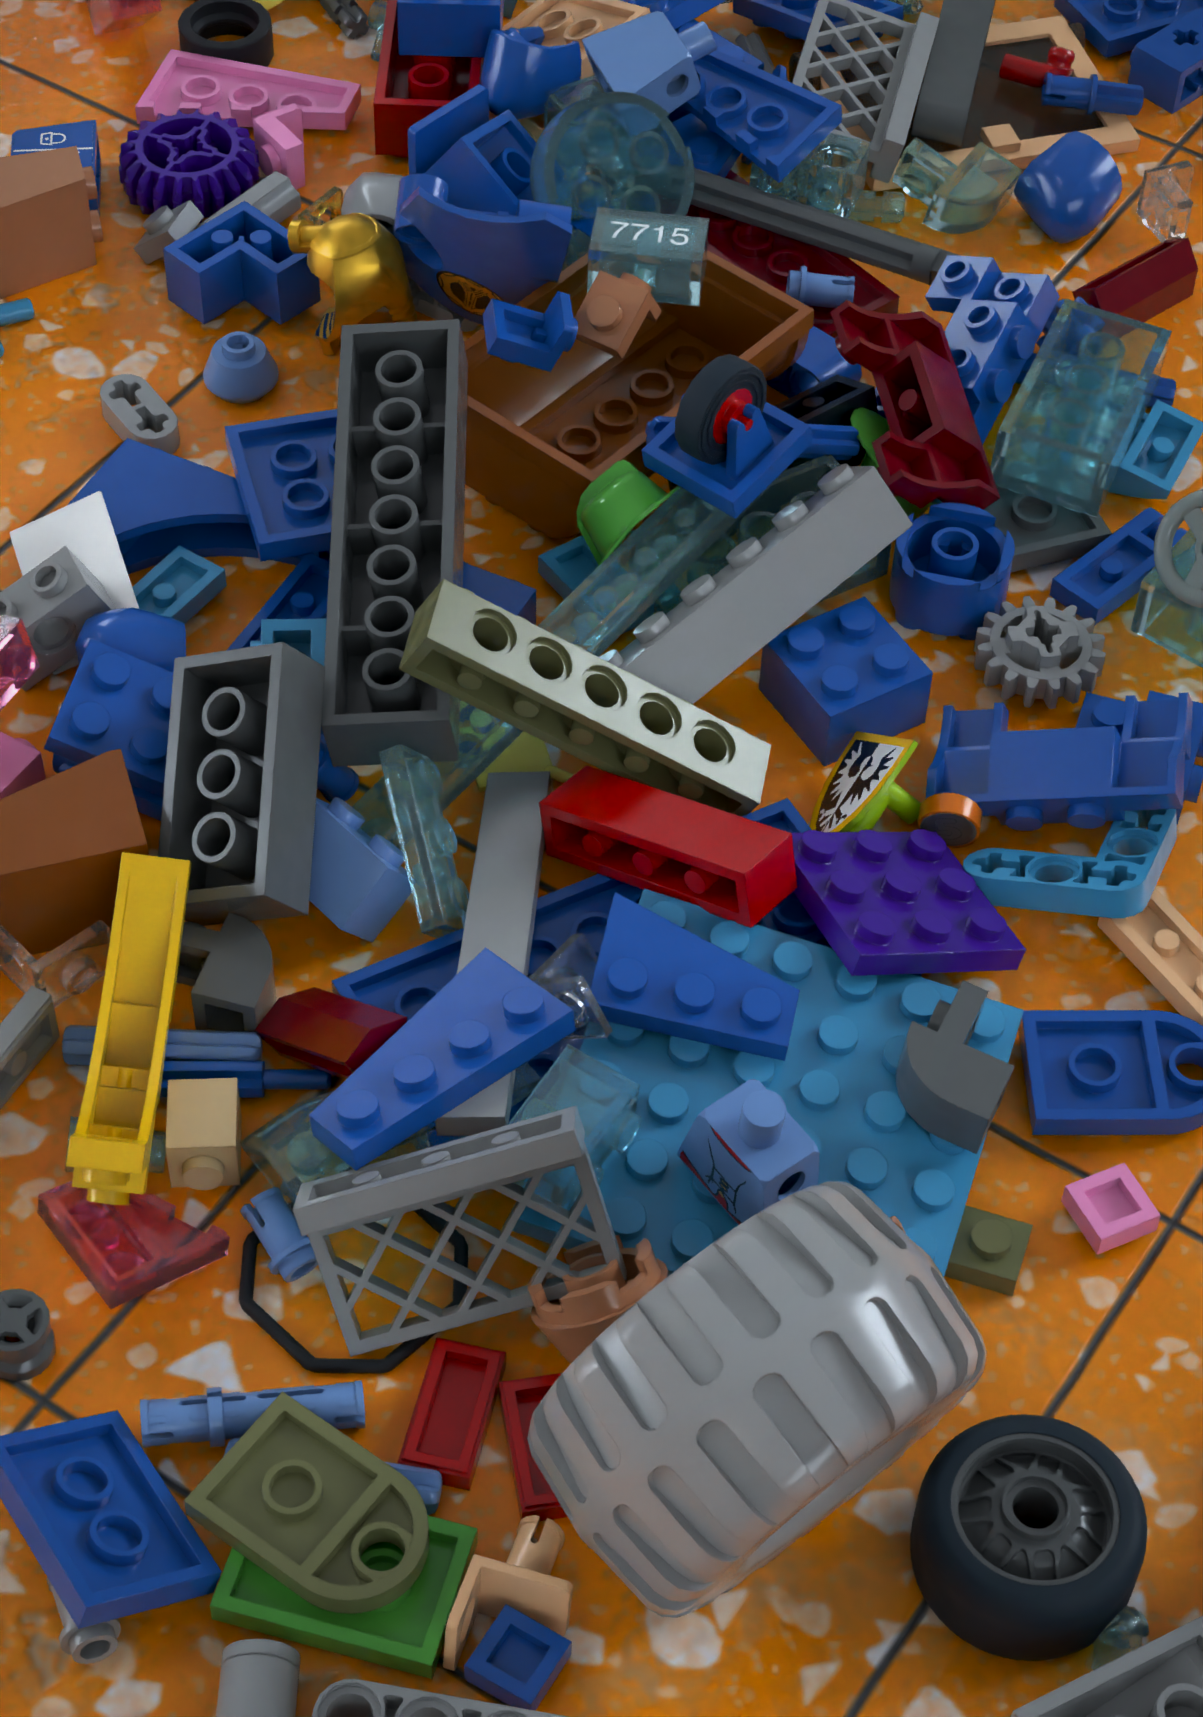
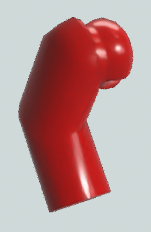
M1053 46L1048 51L1047 62H1037L1007 53L1000 66L999 78L1040 88L1043 84H1046L1044 82L1046 72L1055 75L1071 76L1074 71L1071 65L1075 59V54L1073 50Z

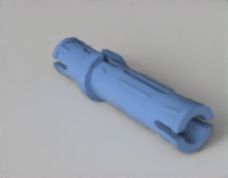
M362 1380L332 1385L264 1389L262 1391L222 1393L221 1387L207 1388V1395L172 1399H140L143 1448H148L150 1446L169 1445L172 1443L210 1441V1448L225 1446V1440L241 1438L282 1391L336 1429L365 1428Z

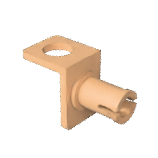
M532 1515L521 1519L516 1530L517 1536L506 1563L477 1554L473 1555L447 1620L443 1668L455 1671L477 1613L497 1618L505 1604L561 1636L566 1634L570 1619L573 1585L567 1580L550 1576L558 1551L561 1550L565 1541L564 1531L557 1523L547 1518L540 1539L537 1542L534 1534L539 1524L540 1516Z

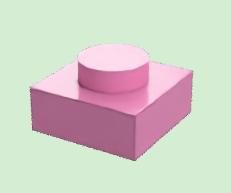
M1125 1162L1066 1185L1061 1200L1097 1255L1156 1231L1161 1217Z

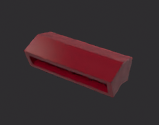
M1189 238L1165 240L1072 292L1074 299L1078 296L1082 297L1088 305H1093L1106 319L1107 322L1098 329L1103 335V345L1193 295L1198 266Z
M313 987L280 997L254 1031L280 1056L347 1079L407 1022V1017Z

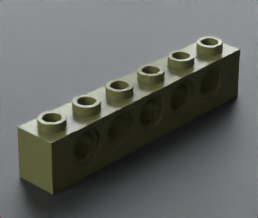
M446 579L439 583L415 612L399 670L603 771L738 816L749 814L760 804L771 744Z

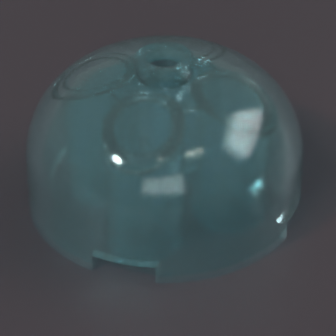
M606 92L581 99L570 104L555 115L546 125L536 142L530 165V187L533 201L571 206V223L600 217L609 226L619 229L624 225L613 224L611 221L630 223L632 220L628 214L635 218L644 214L674 231L683 222L694 192L695 171L690 146L685 147L677 129L667 118L670 114L650 99L628 92ZM572 228L568 247L585 255L601 242L590 238L579 229Z

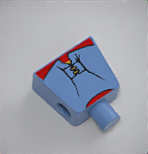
M749 1079L698 1114L677 1153V1156L737 1225L797 1191L818 1185L819 1150L815 1142L786 1111V1104L782 1097L771 1090H767L756 1079Z

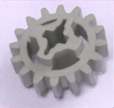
M1030 596L1023 597L1022 607L1016 608L1008 601H1004L1001 603L999 615L987 612L984 616L983 627L977 628L973 650L976 652L974 667L976 670L985 671L983 683L986 687L997 684L1003 686L1001 698L1004 700L1019 694L1023 696L1024 707L1030 708L1035 699H1044L1049 709H1056L1058 697L1063 696L1067 701L1075 704L1079 700L1081 690L1091 693L1095 689L1097 677H1101L1106 656V652H1103L1105 637L1104 634L1093 633L1095 620L1093 618L1077 620L1075 618L1077 612L1075 605L1072 604L1061 611L1055 608V599L1051 597L1047 598L1044 606L1035 605Z

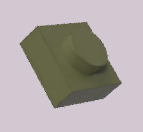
M965 1205L945 1276L1013 1296L1033 1225Z

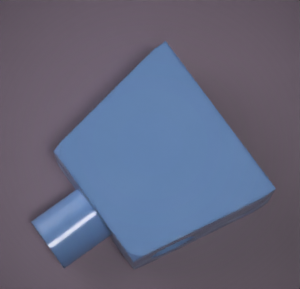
M659 11L649 13L582 39L594 76L633 137L641 134L699 93L701 84L693 62L717 50L715 40L704 21L677 34L665 14Z

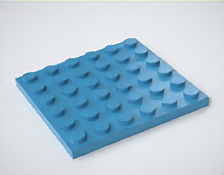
M644 888L638 903L639 905L799 989L800 993L785 1061L592 1018L555 1111L577 1106L585 1131L584 1141L614 1233L620 1236L623 1247L636 1248L635 1245L643 1240V1238L648 1239L655 1257L666 1264L669 1276L714 1241L738 1226L682 1162L677 1153L698 1114L749 1079H756L767 1090H771L782 1097L786 1104V1111L815 1142L819 1150L818 1185L827 1181H842L860 1189L888 1217L896 1216L906 1235L932 1258L944 1277L986 1135L977 1154L941 1139L922 1128L908 1114L900 1100L896 1086V1070L911 1022L914 1021L927 1027L939 1000L952 1004L959 989L913 974L851 976L832 948L757 924L749 928L735 921L710 914L698 905ZM986 998L968 1046L1008 1063L1024 1010ZM574 1165L545 1173L534 1193L570 1211L582 1189ZM586 1203L580 1217L592 1222ZM526 1206L512 1231L551 1244L562 1224ZM572 1229L561 1248L569 1250L593 1239Z

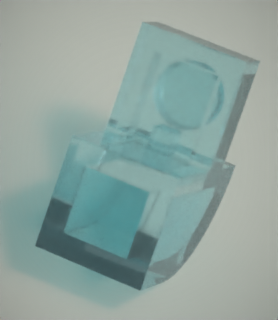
M915 137L904 149L892 181L903 188L909 196L920 200L929 207L922 222L923 224L940 232L963 234L979 230L994 219L1009 201L1023 170L981 141L957 166Z

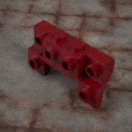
M846 300L831 311L838 334L835 338V344L842 357L852 365L859 364L872 372L890 431H887L872 442L879 465L876 470L894 497L900 496L920 509L936 498L942 503L968 504L983 510L1000 499L942 324L922 311L904 314L880 313L859 307L849 300Z

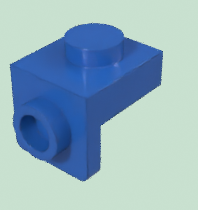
M557 291L545 313L492 298L482 314L487 354L497 356L507 362H518L549 372L553 369L562 352H568L572 348L578 332V321L576 318H573L570 294Z

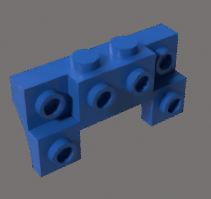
M947 255L925 298L933 311L954 313L944 333L983 445L1004 403L1009 399L1012 388L1023 366L1032 355L1035 343L1060 296L1047 274L1001 272L993 257ZM876 387L875 395L878 414L886 418Z
M1188 692L1179 693L1178 699L1138 701L1135 695L1126 696L1122 736H1120L1115 726L1008 731L1009 711L1003 702L994 703V709L956 711L953 705H945L943 707L942 727L937 752L927 772L926 798L938 793H956L966 796L979 805L982 810V816H996L1001 825H1006L1011 829L1020 831L1038 830L1043 824L1068 823L1078 828L1093 829L1103 826L1105 821H1125V811L1182 809L1185 760H1190L1193 702Z

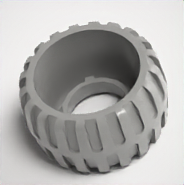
M827 1181L797 1191L750 1217L675 1270L624 1312L587 1346L553 1383L532 1414L527 1439L532 1458L580 1539L608 1565L649 1610L662 1617L678 1618L705 1607L720 1594L726 1593L739 1585L754 1571L764 1567L779 1556L788 1546L813 1530L823 1519L843 1503L848 1502L866 1484L904 1455L908 1448L930 1432L945 1414L953 1410L963 1400L967 1392L973 1389L985 1368L987 1350L982 1335L932 1258L913 1242L860 1189L847 1182Z

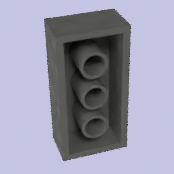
M284 642L178 657L174 660L158 857L190 860L192 863L184 919L188 922H195L202 926L224 924L229 912L240 915L249 921L308 915L325 666Z

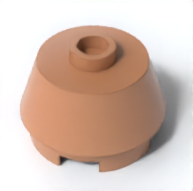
M615 1235L627 1270V1280H624L618 1261L615 1259L610 1261L602 1270L588 1276L571 1277L569 1274L562 1276L568 1294L548 1302L543 1289L547 1281L546 1276L542 1283L531 1286L532 1277L530 1278L528 1291L534 1304L530 1313L531 1319L570 1364L624 1312L668 1277L666 1264L655 1257L648 1239L643 1238V1240L635 1245L636 1248H624L620 1236ZM595 1240L573 1247L563 1253L569 1265V1271H581L606 1264L600 1243ZM552 1274L548 1279H551V1278H554V1277H558V1276Z

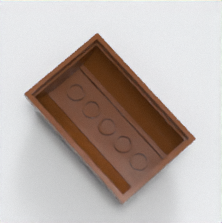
M641 214L632 220L628 226L624 227L617 234L616 238H612L613 235H611L561 271L558 283L547 282L515 304L545 313L557 291L570 294L574 318L600 270L620 278L623 272L637 276L651 286V294L662 312L656 322L647 318L643 320L623 359L575 339L572 348L568 352H562L553 369L549 372L518 362H507L497 356L487 354L484 327L464 341L468 362L465 484L485 496L486 500L491 504L501 506L528 523L531 529L537 532H542L555 539L572 537L580 533L577 526V508L582 493L589 484L613 464L620 460H627L648 478L656 473L644 466L641 451L646 446L647 435L645 429L647 422L652 421L656 416L676 417L683 394L705 365L716 357L731 354L758 367L763 372L766 381L771 380L792 366L803 353L808 340L809 330L813 327L815 310L689 239L683 245L673 244L670 239L677 243H682L685 241V238L683 236H672L674 231L665 226L661 243H659V230H654V228H660L664 225ZM632 223L650 225L649 228L640 233L636 240H632L637 232L645 228L642 226H632Z

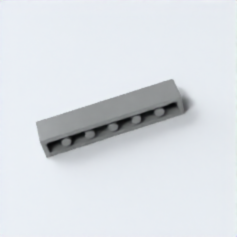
M842 464L828 472L818 481L817 485L821 490L805 503L802 500H798L778 512L772 519L775 527L759 540L756 537L749 538L732 549L726 556L729 564L713 577L710 574L703 575L686 586L680 593L683 601L666 615L661 611L640 623L633 631L636 639L620 652L613 649L602 654L599 658L625 671L634 673L656 687L694 704L907 531L913 524L874 466H849L848 464Z

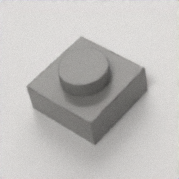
M191 200L172 210L167 205L162 206L145 220L143 227L146 232L133 249L148 265L164 256V247L192 232L204 216Z

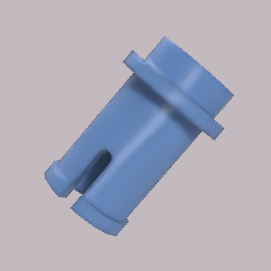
M801 266L799 271L789 270L786 294L808 306L835 309L846 300L853 303L855 276L844 277L807 272V266Z
M278 1187L270 1188L250 1199L255 1208L251 1204H245L240 1212L243 1218L247 1219L270 1256L271 1261L268 1264L270 1272L274 1275L280 1274L285 1282H292L312 1271L318 1263L309 1237L307 1235L301 1236L295 1216L285 1202L281 1190Z

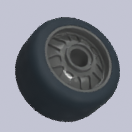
M1021 1414L996 1417L976 1424L955 1436L941 1449L930 1464L920 1487L910 1534L912 1568L919 1589L929 1607L952 1632L964 1641L990 1654L1014 1660L1040 1661L1060 1658L1076 1653L1099 1640L1111 1629L1123 1613L1130 1600L1143 1564L1147 1542V1517L1139 1489L1129 1471L1113 1451L1090 1433L1067 1422L1045 1416Z

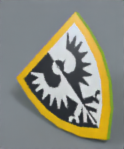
M856 731L825 781L814 807L809 827L812 830L821 832L872 830L886 808L890 809L907 824L913 823L918 819L921 803L896 784L894 779L900 773L918 743L911 739Z

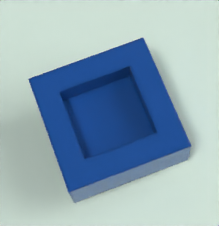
M505 1604L464 1665V1679L509 1706L536 1710L571 1657L572 1641Z

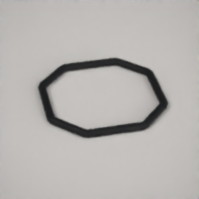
M296 1198L287 1204L292 1213ZM423 1208L414 1210L439 1234L441 1233L447 1222L446 1220ZM454 1229L448 1240L454 1246V1262L468 1268V1244L465 1237ZM252 1231L243 1243L239 1288L241 1308L306 1370L314 1373L382 1374L393 1370L436 1334L405 1341L384 1359L315 1358L253 1300L257 1245L261 1242L255 1232ZM453 1278V1301L445 1308L458 1305L467 1291L466 1284Z

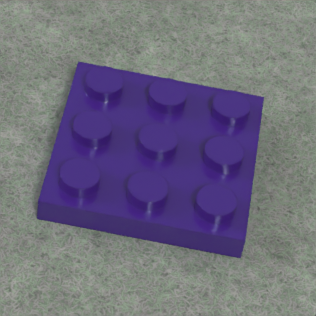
M916 829L912 832H877L874 830L821 832L808 830L803 833H792L797 888L793 892L851 976L1018 969L1026 948L1009 928L1005 919L996 911L977 886L973 877L965 872L963 866L936 831Z

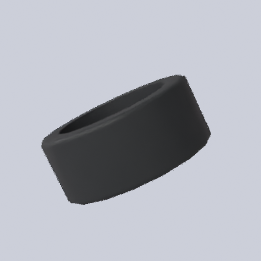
M199 0L187 7L178 20L181 51L265 67L269 66L274 56L270 13L260 3L253 0ZM220 35L244 37L235 41L224 42L207 40Z

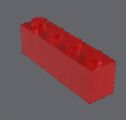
M588 765L539 802L548 856L643 890L645 888L698 905L710 914L735 921L746 927L752 928L797 888L792 833Z

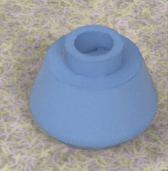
M243 331L231 332L217 340L212 347L203 370V379L206 387L220 399L236 404L251 403L263 398L274 388L279 378L278 366L264 342L258 337Z

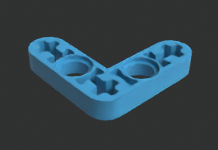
M1176 809L1125 811V821H1113L1096 858L1005 848H986L969 854L963 861V869L973 877L977 886L993 906L1104 918L1131 917L1142 912L1147 906L1177 840Z

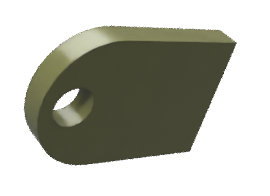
M283 1391L184 1500L186 1515L314 1606L331 1612L346 1614L363 1613L390 1604L402 1596L414 1584L427 1560L429 1551L428 1515L424 1501L415 1486L396 1469ZM388 1542L399 1547L404 1556L401 1562L394 1568L386 1571H376L368 1568L361 1561L363 1552L375 1543Z

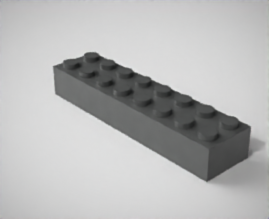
M460 319L342 325L324 659L325 679L321 722L333 767L459 761L460 699L399 670L417 609L443 579L463 588L468 362Z

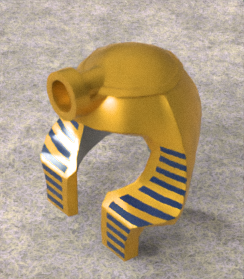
M351 213L337 216L323 225H309L306 220H292L290 222L287 234L290 250L295 254H307V266L311 273L323 280L334 291L335 307L327 309L314 333L320 342L324 355H335L341 343L342 325H356L362 319L382 307L389 310V314L392 315V320L395 322L418 321L400 244L395 236L382 224L378 223L375 218L361 213Z

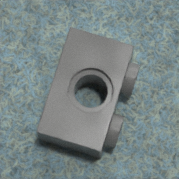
M66 546L0 592V668L25 692L77 655L75 643L86 619L96 613L116 609L102 583Z

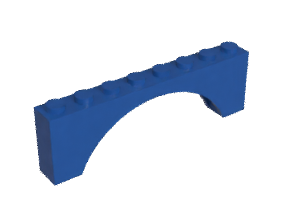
M129 438L120 445L69 502V504H72L95 492H102L128 574L157 565L179 545L201 557L236 556L259 558L235 477ZM330 550L309 553L330 562ZM306 554L273 560L297 566ZM463 561V588L536 625L535 588ZM460 700V720L470 724L480 709Z

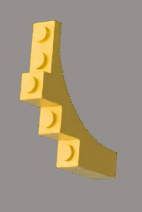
M122 852L107 964L93 1050L75 1133L69 1139L66 1166L74 1167L71 1187L88 1188L86 1201L111 1205H129L130 1193L144 1195L146 1191L156 1108L160 1101L169 1023L172 1021L192 864L190 860Z

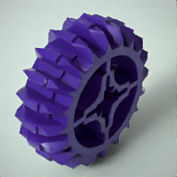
M178 109L176 115L172 116L158 113L155 122L140 121L139 130L129 131L127 142L121 144V153L119 155L120 182L123 184L124 192L129 197L130 204L140 206L142 214L150 215L165 205L172 210L191 200L203 214V218H207L251 188L259 179V154L255 148V141L250 138L248 129L238 127L236 119L222 120L219 112L203 115L197 109L194 113L183 114Z

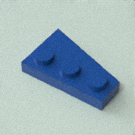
M615 892L586 1003L585 1017L785 1061L800 990Z

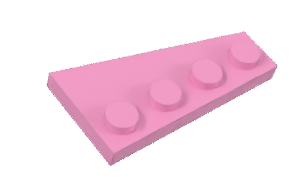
M170 49L135 106L137 124L145 120L155 122L158 113L172 116L176 115L178 109L183 114H191L199 109L203 115L219 112L222 120L236 119L238 127H253V118L295 103L302 109L303 129L346 130L361 103V84Z

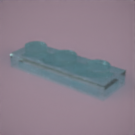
M403 744L380 751L378 753L421 933L439 938L464 928L469 899V891L462 879L458 877L453 854L457 852V839L452 826L443 816L438 796L443 791L442 778L437 766L429 757Z

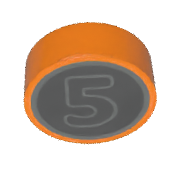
M956 793L934 794L923 800L920 805L917 829L936 831L946 842L947 847H965L971 845L979 838L982 810L977 803L966 796Z

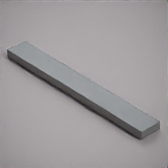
M550 771L488 773L457 974L486 947L528 977L545 846L539 802L552 791ZM516 1069L435 1120L437 1136H471L509 1125Z

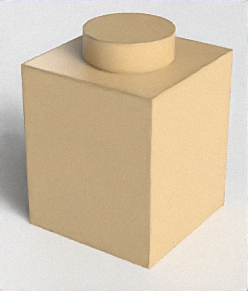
M237 1078L168 1080L165 1151L171 1188L189 1187L196 1190H211L218 1186L241 1185L242 1114Z

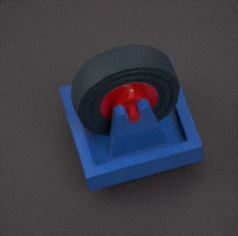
M728 354L716 357L701 369L683 394L677 416L641 451L644 466L736 519L813 442L811 426L766 402L767 382L763 372L758 367L738 356Z

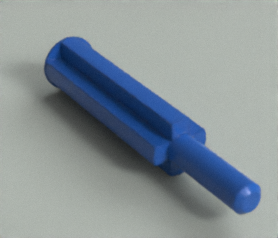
M164 1061L160 1097L167 1098L168 1080L237 1078L240 1098H263L265 1090H328L332 1085V1074L319 1069H265V1061Z

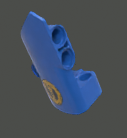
M410 174L402 177L399 181L392 234L398 240L402 249L406 272L429 296L449 310L470 321L484 325L482 314L492 298L515 305L547 282L558 283L572 235L571 206L519 199L515 216L503 211L492 213L464 209L447 203L448 184L436 176Z

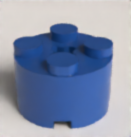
M950 502L931 505L929 514L922 515L914 520V513L909 515L908 518L913 526L895 541L889 585V596L895 608V619L901 626L907 629H921L937 635L958 636L965 640H975L977 628L983 627L985 614L992 612L999 615L1001 603L1006 601L1015 551L1014 540L1008 530L1005 536L995 526L996 517L981 508Z

